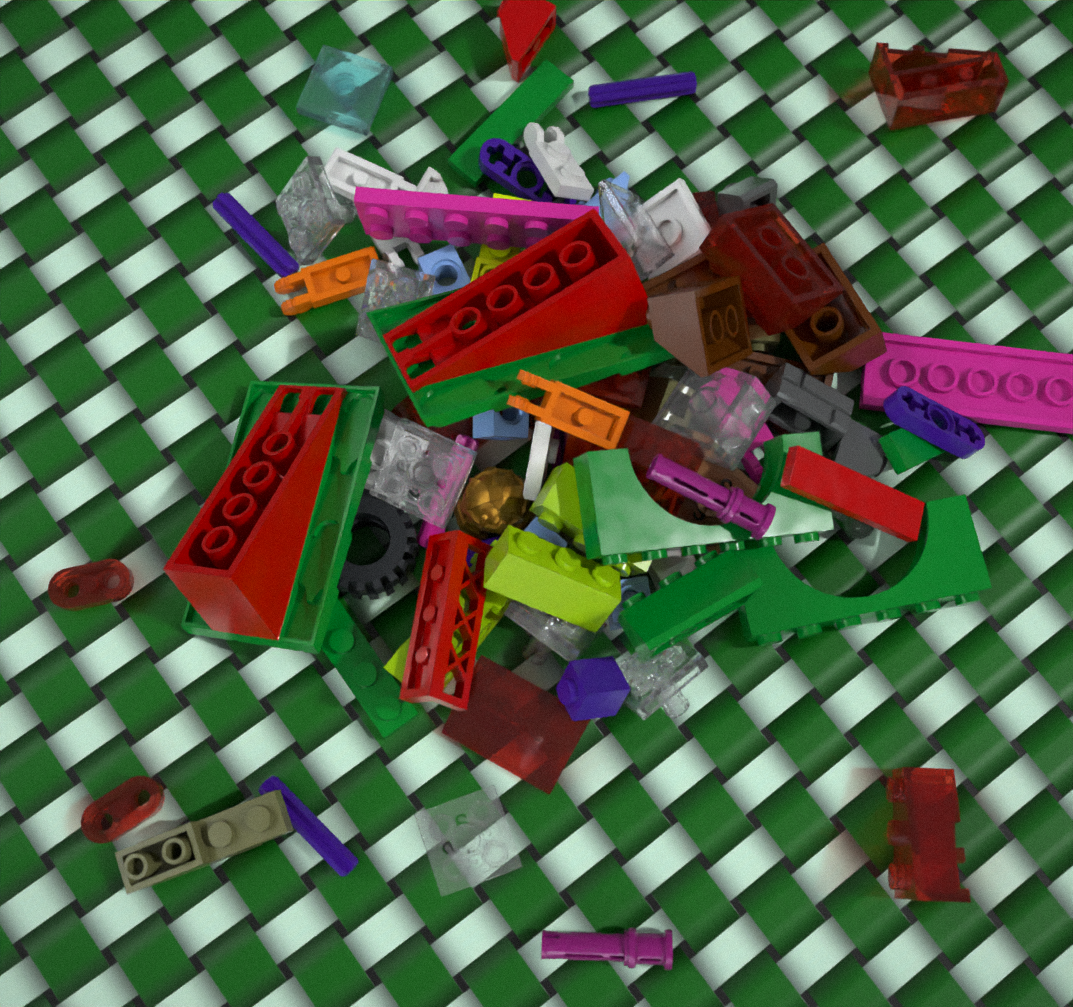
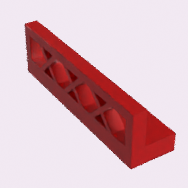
M460 530L429 535L399 699L410 703L433 701L457 711L467 710L487 591L483 587L485 558L493 548V546ZM468 549L478 554L476 568L472 573L466 562ZM464 588L470 599L469 609L465 613L459 602L460 591ZM457 629L463 640L462 650L458 654L452 644L453 632ZM449 671L452 672L456 681L454 696L443 692L445 677Z

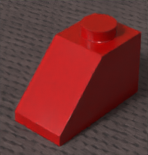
M502 0L498 8L497 17L499 18L502 45L511 78L519 82L556 27V5L546 0Z

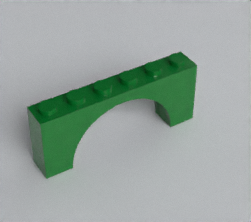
M819 431L783 434L764 442L763 473L752 499L762 505L770 503L776 506V512L769 529L759 540L751 537L750 531L732 522L722 525H698L679 519L665 511L651 499L638 481L629 458L628 448L589 451L574 458L587 560L601 558L602 566L628 563L627 555L641 554L642 561H653L668 558L667 551L680 549L681 557L706 554V546L719 545L720 552H726L729 549L732 551L745 549L744 542L757 541V548L783 545L782 538L794 537L795 544L819 541L818 533L834 530L831 508L780 487L789 447L799 445L823 456Z
M965 494L925 502L916 552L907 572L895 586L870 596L839 597L818 591L802 582L790 572L777 555L774 547L757 548V541L744 542L745 549L733 551L764 583V586L751 601L737 608L745 642L757 641L759 647L780 643L783 641L782 635L797 633L798 639L816 636L823 633L821 627L837 625L838 631L856 628L862 625L861 619L876 617L878 623L892 621L902 617L901 611L915 609L917 615L927 614L940 610V603L955 601L956 607L974 604L981 601V594L992 588Z

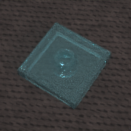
M323 44L296 105L297 113L367 136L393 76L392 66Z

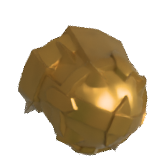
M489 466L475 477L469 478V483L461 490L454 507L455 518L460 530L482 541L486 540L489 535L488 532L502 535L508 525L520 530L525 529L537 516L529 510L534 501L524 499L525 480L520 475L514 474L512 469L505 470L495 466Z

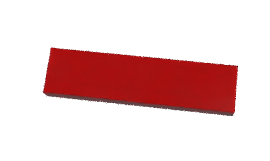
M799 445L789 447L780 487L906 542L917 541L925 502Z

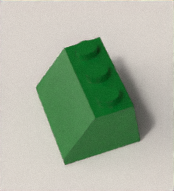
M731 549L718 555L716 550H713L694 562L697 568L684 576H682L680 571H677L658 583L661 589L646 597L644 592H640L621 604L624 610L619 613L617 620L644 663L751 601L764 586L761 578Z

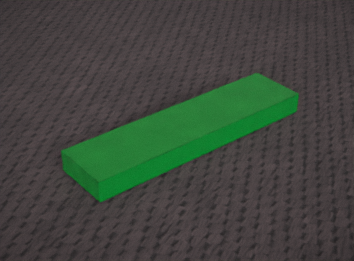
M545 59L448 158V166L476 188L487 177L478 165V156L483 143L491 138H500L516 147L524 139L523 135L529 122L539 124L572 90L574 80ZM498 151L494 155L490 154L489 162L495 164L497 161H501L503 154Z

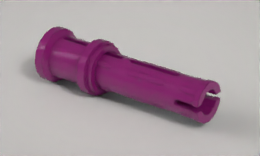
M660 453L656 454L648 468L646 478L652 479L717 512L716 517L719 518V521L725 524L732 522L750 531L751 537L756 540L761 539L765 535L773 521L776 506L770 503L762 505L745 496L744 490L738 487L726 489L700 474L669 460Z
M629 928L624 930V934L542 930L541 959L624 962V966H628L630 969H635L637 964L663 965L665 970H672V929H665L664 933H637L635 928Z

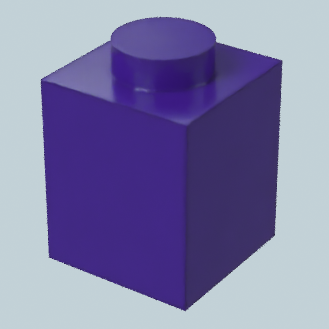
M613 656L570 661L556 686L558 698L565 706L572 721L616 716L631 689Z

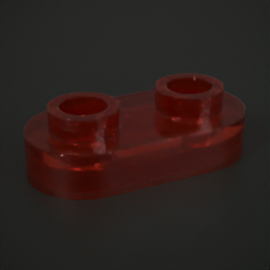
M101 560L58 571L49 582L48 594L51 601L64 610H82L124 599L132 591L134 576L132 571L118 560ZM113 576H119V584L115 588H109V579ZM78 585V594L75 597L69 598L68 590L70 587Z
M135 776L128 779L91 803L84 810L81 817L83 834L87 839L95 843L107 844L120 839L161 810L165 800L162 785L157 780L147 776ZM143 790H147L150 794V800L145 806H141L138 803V795ZM106 814H110L113 818V824L108 830L103 829L101 826V819Z

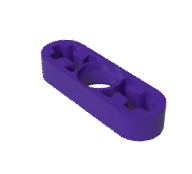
M491 138L483 143L478 156V165L485 175L519 198L552 203V197H556L549 186L546 192H543L541 198L537 196L546 181L530 157L500 138ZM497 151L503 154L501 161H497L495 164L489 162L490 154L494 155ZM512 161H515L517 164L513 167L511 175L507 176L508 167H511ZM521 171H530L536 176L537 185L532 188H524L517 182L516 176ZM565 198L563 204H576V200Z
M901 386L884 399L883 407L885 413L894 424L961 459H968L985 446L984 435L973 421L909 387Z

